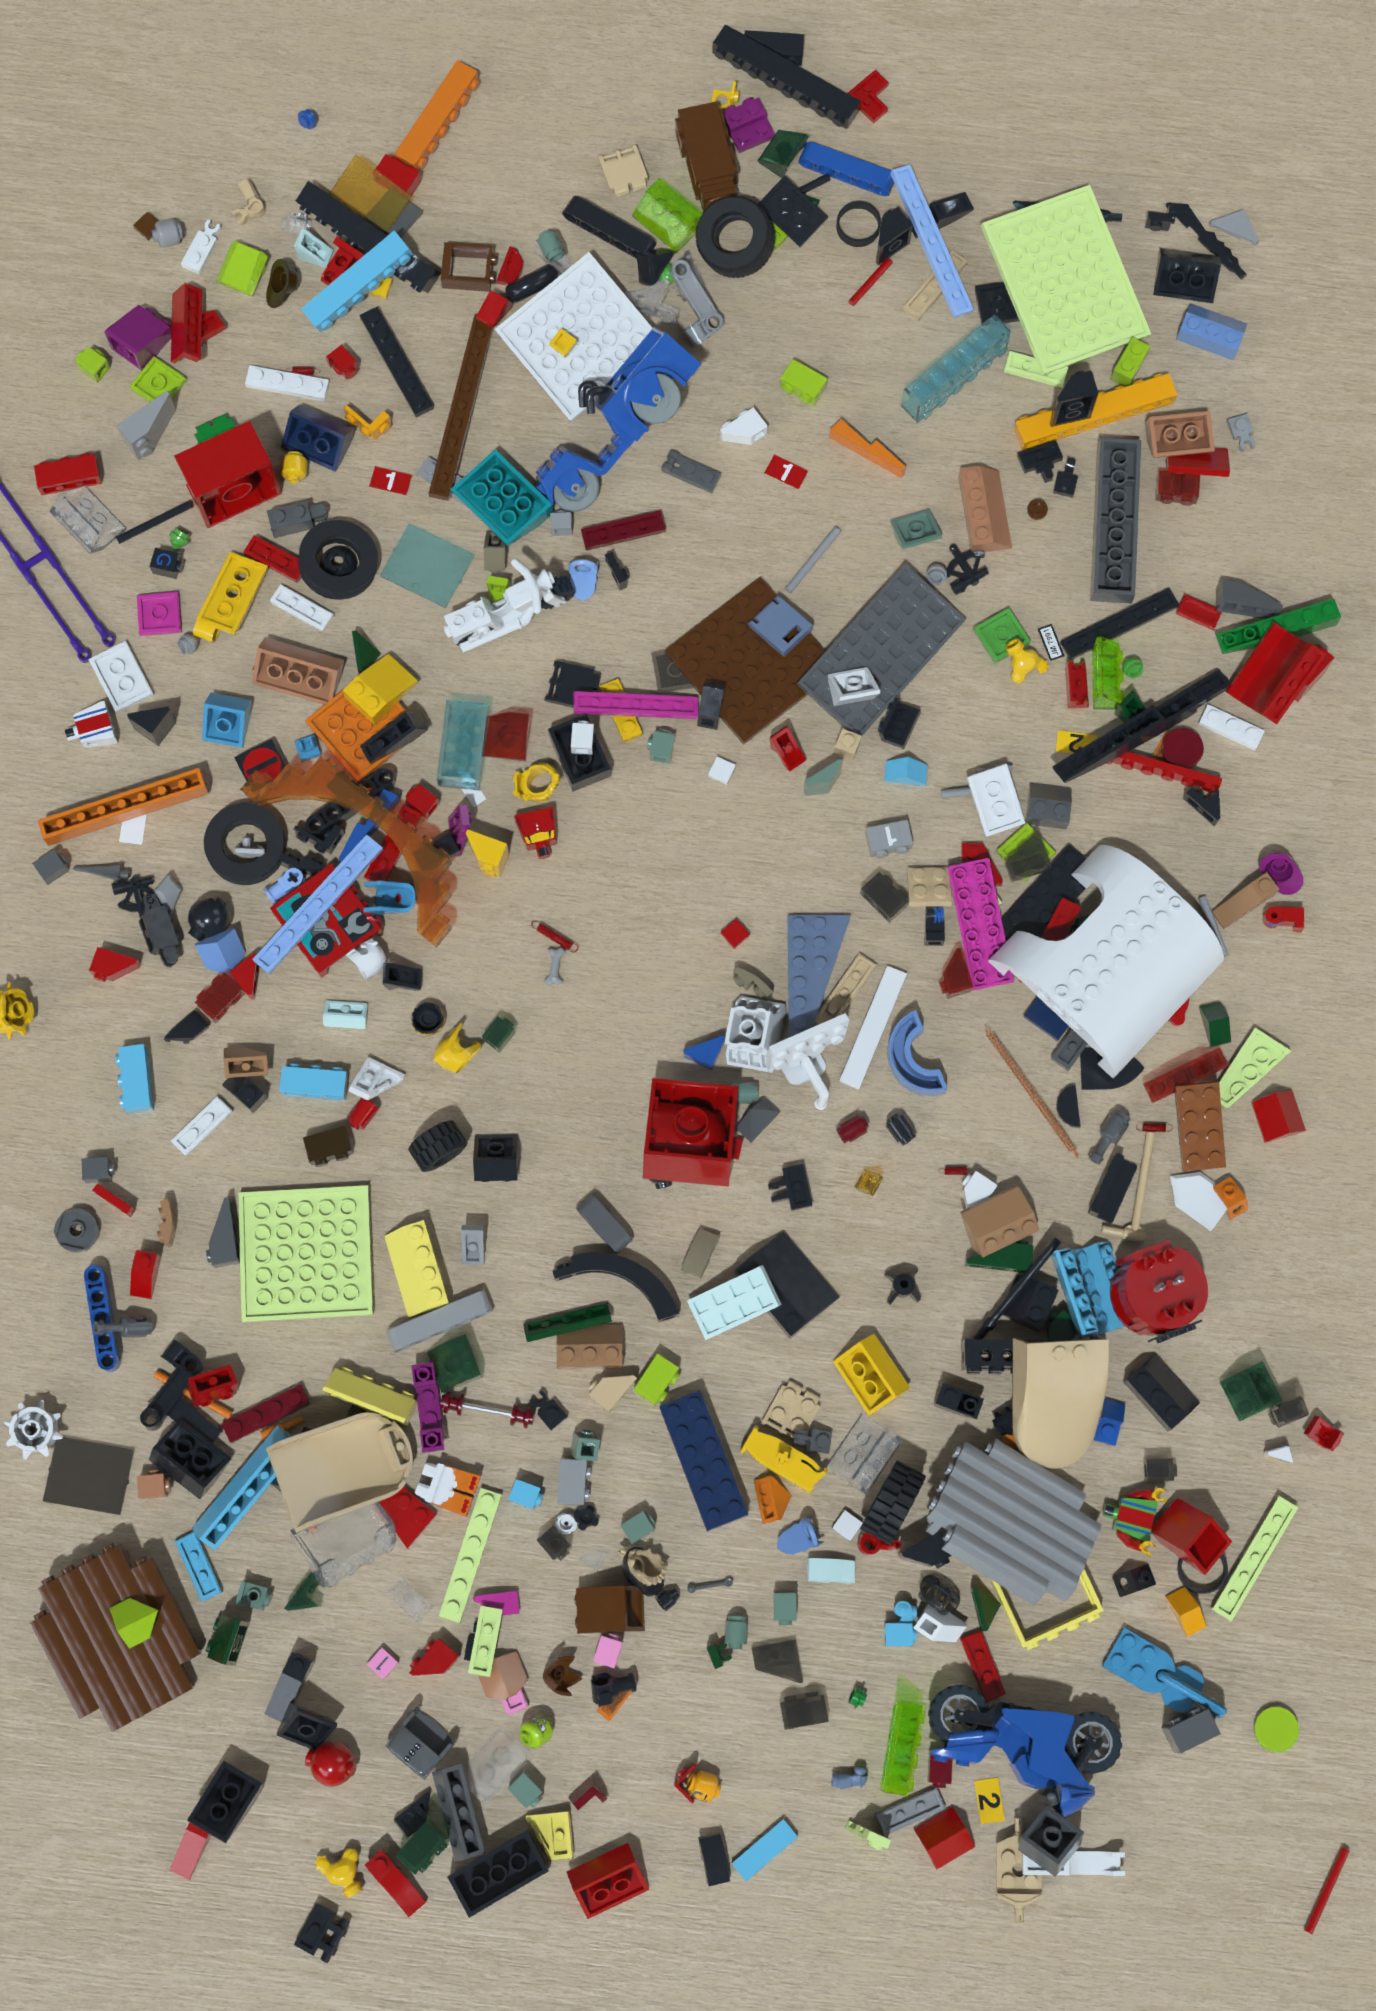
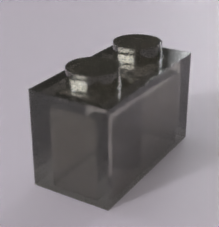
M878 872L861 888L860 894L890 923L908 906V896L901 889L897 890L892 885L893 881L889 876Z

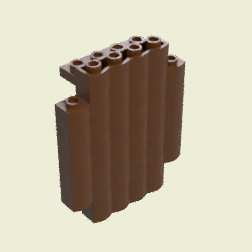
M114 1543L102 1548L103 1553L96 1557L94 1554L83 1558L81 1560L83 1564L75 1568L72 1564L61 1570L63 1575L54 1578L52 1575L42 1580V1586L38 1589L50 1612L47 1613L46 1610L35 1614L33 1616L35 1620L30 1623L79 1719L100 1708L112 1732L193 1689L194 1685L183 1663L202 1652L154 1558L147 1559L144 1556L135 1561V1566L132 1567L129 1561L131 1556L128 1550L124 1551L121 1544L115 1546ZM128 1598L158 1610L150 1638L130 1649L117 1632L110 1611L111 1607Z

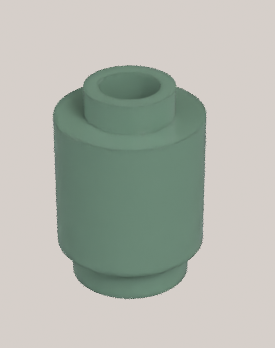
M545 230L539 234L537 243L545 258L550 262L561 259L564 256V249L556 233Z
M752 1082L731 1083L732 1086H738L737 1104H752L753 1101H758L757 1084H752Z
M728 1616V1621L725 1624L724 1643L729 1644L730 1649H742V1645H747L748 1623H746V1617Z

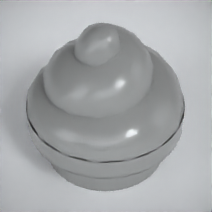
M934 564L927 569L926 577L931 584L939 585L947 578V570L940 564Z
M190 634L181 635L180 639L177 640L181 653L184 655L194 653L198 646L199 638Z

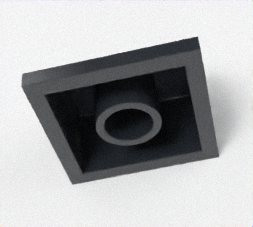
M898 207L893 211H887L882 217L876 256L877 265H880L886 258H890L910 244L913 225Z
M475 1135L473 1154L474 1181L509 1182L518 1180V1135Z
M1016 1275L1010 1291L1023 1276ZM1031 1279L1002 1316L1039 1333L1059 1290L1038 1280Z
M940 1531L898 1554L900 1559L929 1568L935 1565L937 1569L949 1563V1557L952 1555L942 1550L945 1541Z

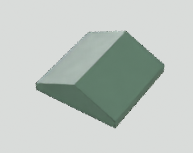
M930 509L890 520L897 543L902 549L942 538V534Z
M838 759L805 780L803 792L805 796L828 794L841 774L842 760Z

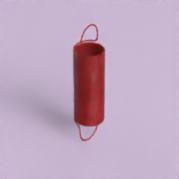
M291 367V373L300 375L314 374V367Z
M1144 1123L1142 1131L1166 1132V1124Z
M945 1167L944 1174L968 1175L967 1171L969 1168Z

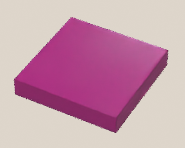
M178 591L137 595L140 636L182 633Z

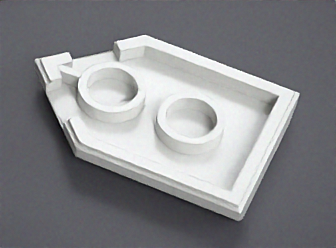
M1201 1172L1170 1176L1175 1207L1211 1232L1227 1210V1207L1213 1190V1186L1217 1185V1183Z

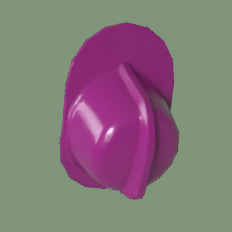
M1272 850L1269 855H1266L1261 860L1260 871L1262 875L1266 872L1278 886L1279 893L1291 895L1301 889L1303 875L1288 853Z

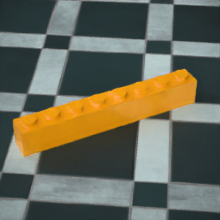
M1169 373L1165 375L1157 374L1146 381L1138 380L1130 386L1116 387L1111 392H1099L1090 419L1051 427L1050 421L1054 409L1050 411L1042 410L1034 416L1019 418L1015 423L1014 431L1021 450L1024 451L1173 404L1178 394Z

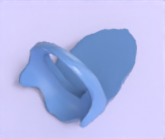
M812 1516L803 1517L798 1524H794L782 1532L777 1541V1549L785 1554H796L823 1544L824 1541L817 1540L818 1533L809 1522Z

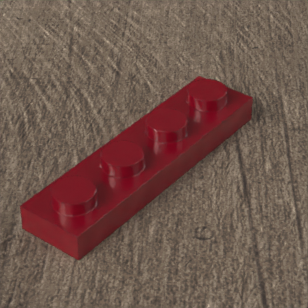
M661 511L581 529L586 551L665 532Z
M300 1384L221 1424L229 1442L232 1444L311 1404Z

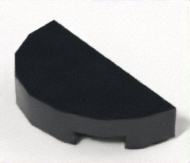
M1073 1085L1061 1092L1056 1102V1111L1058 1117L1064 1123L1073 1128H1080L1076 1086Z

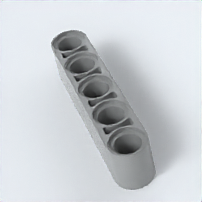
M485 1290L398 1325L386 1333L394 1352H399L489 1314L493 1309Z

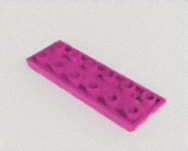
M989 858L948 866L972 991L1013 983L1014 977L1010 970L1003 976L988 962L1006 943Z

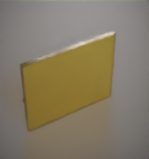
M358 155L353 157L329 193L330 196L385 234L396 223L397 218L412 198V196Z

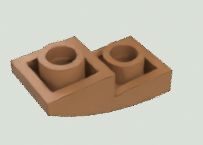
M167 1198L160 1201L161 1208H158L161 1219L166 1220V1222L158 1224L160 1231H157V1235L161 1244L165 1243L169 1248L173 1246L175 1237V1216L172 1203Z

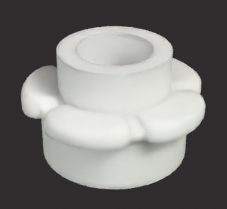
M562 1513L557 1517L558 1520L555 1526L562 1534L568 1535L571 1531L576 1530L577 1522L573 1514Z

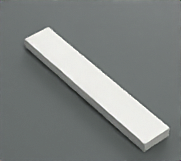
M887 966L841 1075L840 1083L859 1090L907 973Z

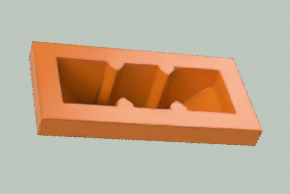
M773 1476L754 1480L762 1523L766 1524L781 1520L791 1495Z

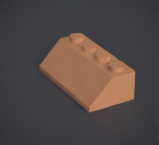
M983 466L960 468L958 479L970 550L991 552L1012 549L999 471Z
M265 637L257 649L252 684L325 705L336 695L342 676L344 660Z

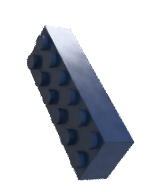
M701 1391L659 1406L706 1531L709 1532L747 1517L746 1507Z

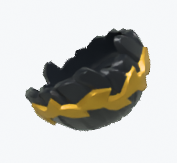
M424 1002L412 1012V1027L418 1034L431 1036L442 1030L445 1017L438 1005Z

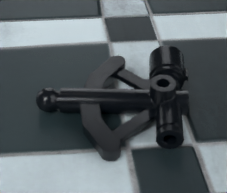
M955 544L950 545L949 550L955 559L949 563L946 569L947 578L951 577V575L960 578V580L950 584L954 594L958 595L961 592H965L967 586L977 585L979 579L988 575L989 572L986 567L977 571L980 559L985 557L984 551H968L962 554ZM970 558H976L973 571L966 561ZM959 565L964 574L954 572L955 567Z
M152 876L140 879L139 877L130 878L131 881L128 882L118 880V882L111 883L114 895L127 892L124 901L118 903V908L131 913L138 912L139 918H141L144 913L141 901L143 897L142 891L149 895L155 894V892L145 887L153 884ZM132 893H134L136 905L127 904Z

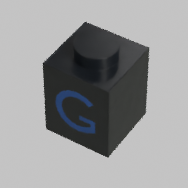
M155 548L149 567L153 574L177 579L178 573H181L183 570L184 562L179 553Z

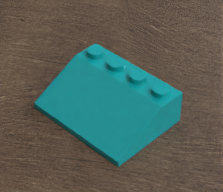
M496 449L450 489L507 546L539 527L550 517V513H553L550 501Z

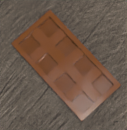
M1219 1082L1176 1085L1175 1094L1182 1171L1226 1167Z

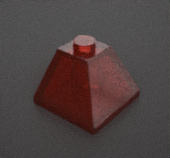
M506 712L489 716L484 757L526 761L531 724L530 714Z

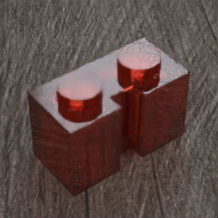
M1159 470L1156 477L1155 501H1160L1163 504L1181 503L1184 506L1196 504L1199 498L1200 475L1176 474Z
M225 972L222 975H217L212 980V985L207 990H202L197 995V1000L195 1001L197 1007L215 1024L228 1012L227 1010L232 1005L234 1006L246 994Z

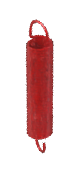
M539 923L536 929L537 932L567 950L575 944L542 923Z

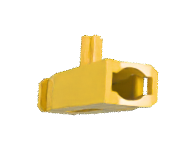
M755 1425L740 1453L744 1455L747 1452L752 1459H755V1462H758L764 1468L810 1494L814 1485L827 1473L828 1469L825 1467L822 1472L817 1473L820 1467L814 1460L780 1439L767 1435V1433L758 1432L759 1427Z

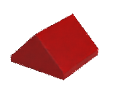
M1293 1091L1275 1092L1251 1102L1264 1143L1306 1131Z
M953 1806L914 1828L936 1870L975 1847L965 1825Z

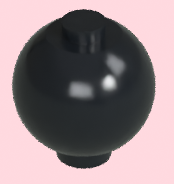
M218 896L216 899L204 897L197 900L191 906L188 913V923L191 927L188 933L198 941H202L205 938L207 939L226 931L231 921L230 911L226 908L227 903Z

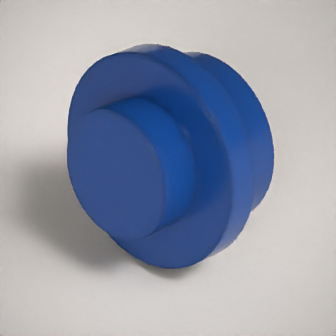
M305 109L298 113V121L302 127L312 129L315 126L317 119L312 111Z

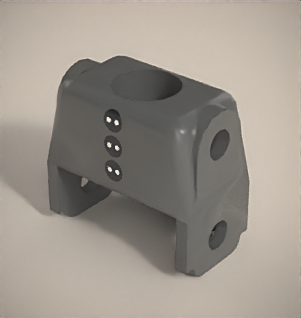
M416 1707L385 1746L415 1774L425 1780L457 1741L455 1739L452 1740L439 1724L419 1712L420 1709Z

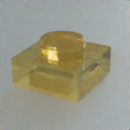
M864 1169L854 1188L862 1193L874 1196L883 1177L878 1173Z

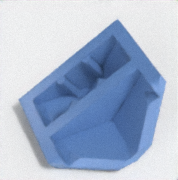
M234 927L195 943L205 968L223 974L229 973L239 965L245 954V950Z

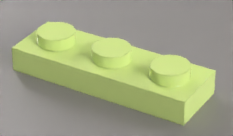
M1012 351L1009 352L1004 369L1005 373L1063 388L1068 367L1042 376L1034 357Z
M486 1606L480 1607L468 1670L469 1674L491 1676L502 1609Z

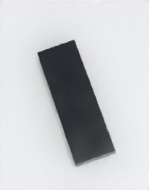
M183 1398L179 1400L168 1415L176 1423L181 1418L212 1443L222 1434V1431Z

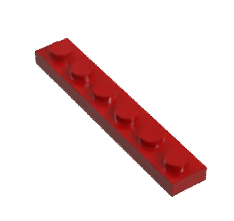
M1130 752L1106 763L1119 764L1127 770L1137 769L1145 775L1155 774L1161 776L1166 781H1180L1182 785L1188 787L1198 786L1206 792H1217L1222 782V778Z

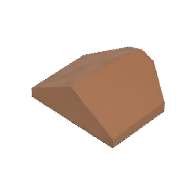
M517 1651L494 1658L490 1677L478 1675L486 1697L501 1700L517 1695L528 1680Z

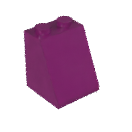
M137 305L109 326L104 333L111 349L142 371L152 357H156L171 339V325L165 319H158L155 313L148 307L144 309L142 306Z

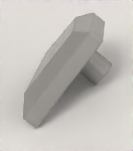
M243 837L242 844H237L235 847V853L239 856L261 857L265 854V849L259 844H251V837Z
M166 875L154 889L160 905H165L167 911H170L172 914L182 888L170 875Z

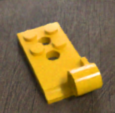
M229 552L196 618L193 636L214 643L220 630L235 635L268 571V565ZM238 574L246 575V578L242 581L235 579ZM236 591L238 595L230 598L227 596V593Z

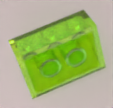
M660 178L645 191L632 214L633 218L676 254L696 235V226L700 216H702L697 209Z
M1097 637L1092 649L1093 710H1116L1124 699V690L1120 688V683H1123L1124 672L1120 671V663H1123V651H1120L1119 643L1104 637Z

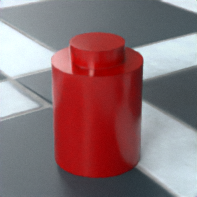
M361 1097L347 1116L349 1119L348 1124L357 1131L359 1128L364 1130L379 1108L371 1101Z

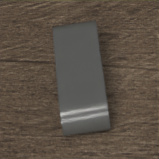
M593 1194L576 1207L578 1213L616 1255L633 1241L630 1235Z

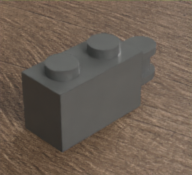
M307 501L267 510L274 538L310 530L314 527L313 523L324 521L327 518V511L324 505L308 506Z

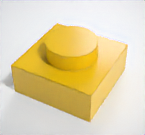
M560 328L550 341L549 346L566 358L578 341Z

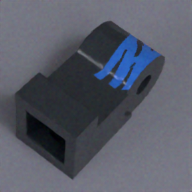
M926 906L924 946L944 945L943 906Z

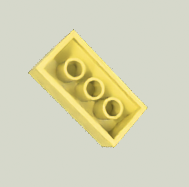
M422 1220L403 1226L385 1235L408 1318L426 1314L450 1304L425 1221Z
M343 1366L341 1370L337 1368L333 1370L323 1387V1391L327 1395L372 1413L381 1414L382 1417L408 1427L417 1405V1401L413 1399L415 1395L405 1391L399 1394L393 1391V1386L385 1383L379 1386L373 1383V1378L362 1375L361 1378L354 1376L353 1370Z

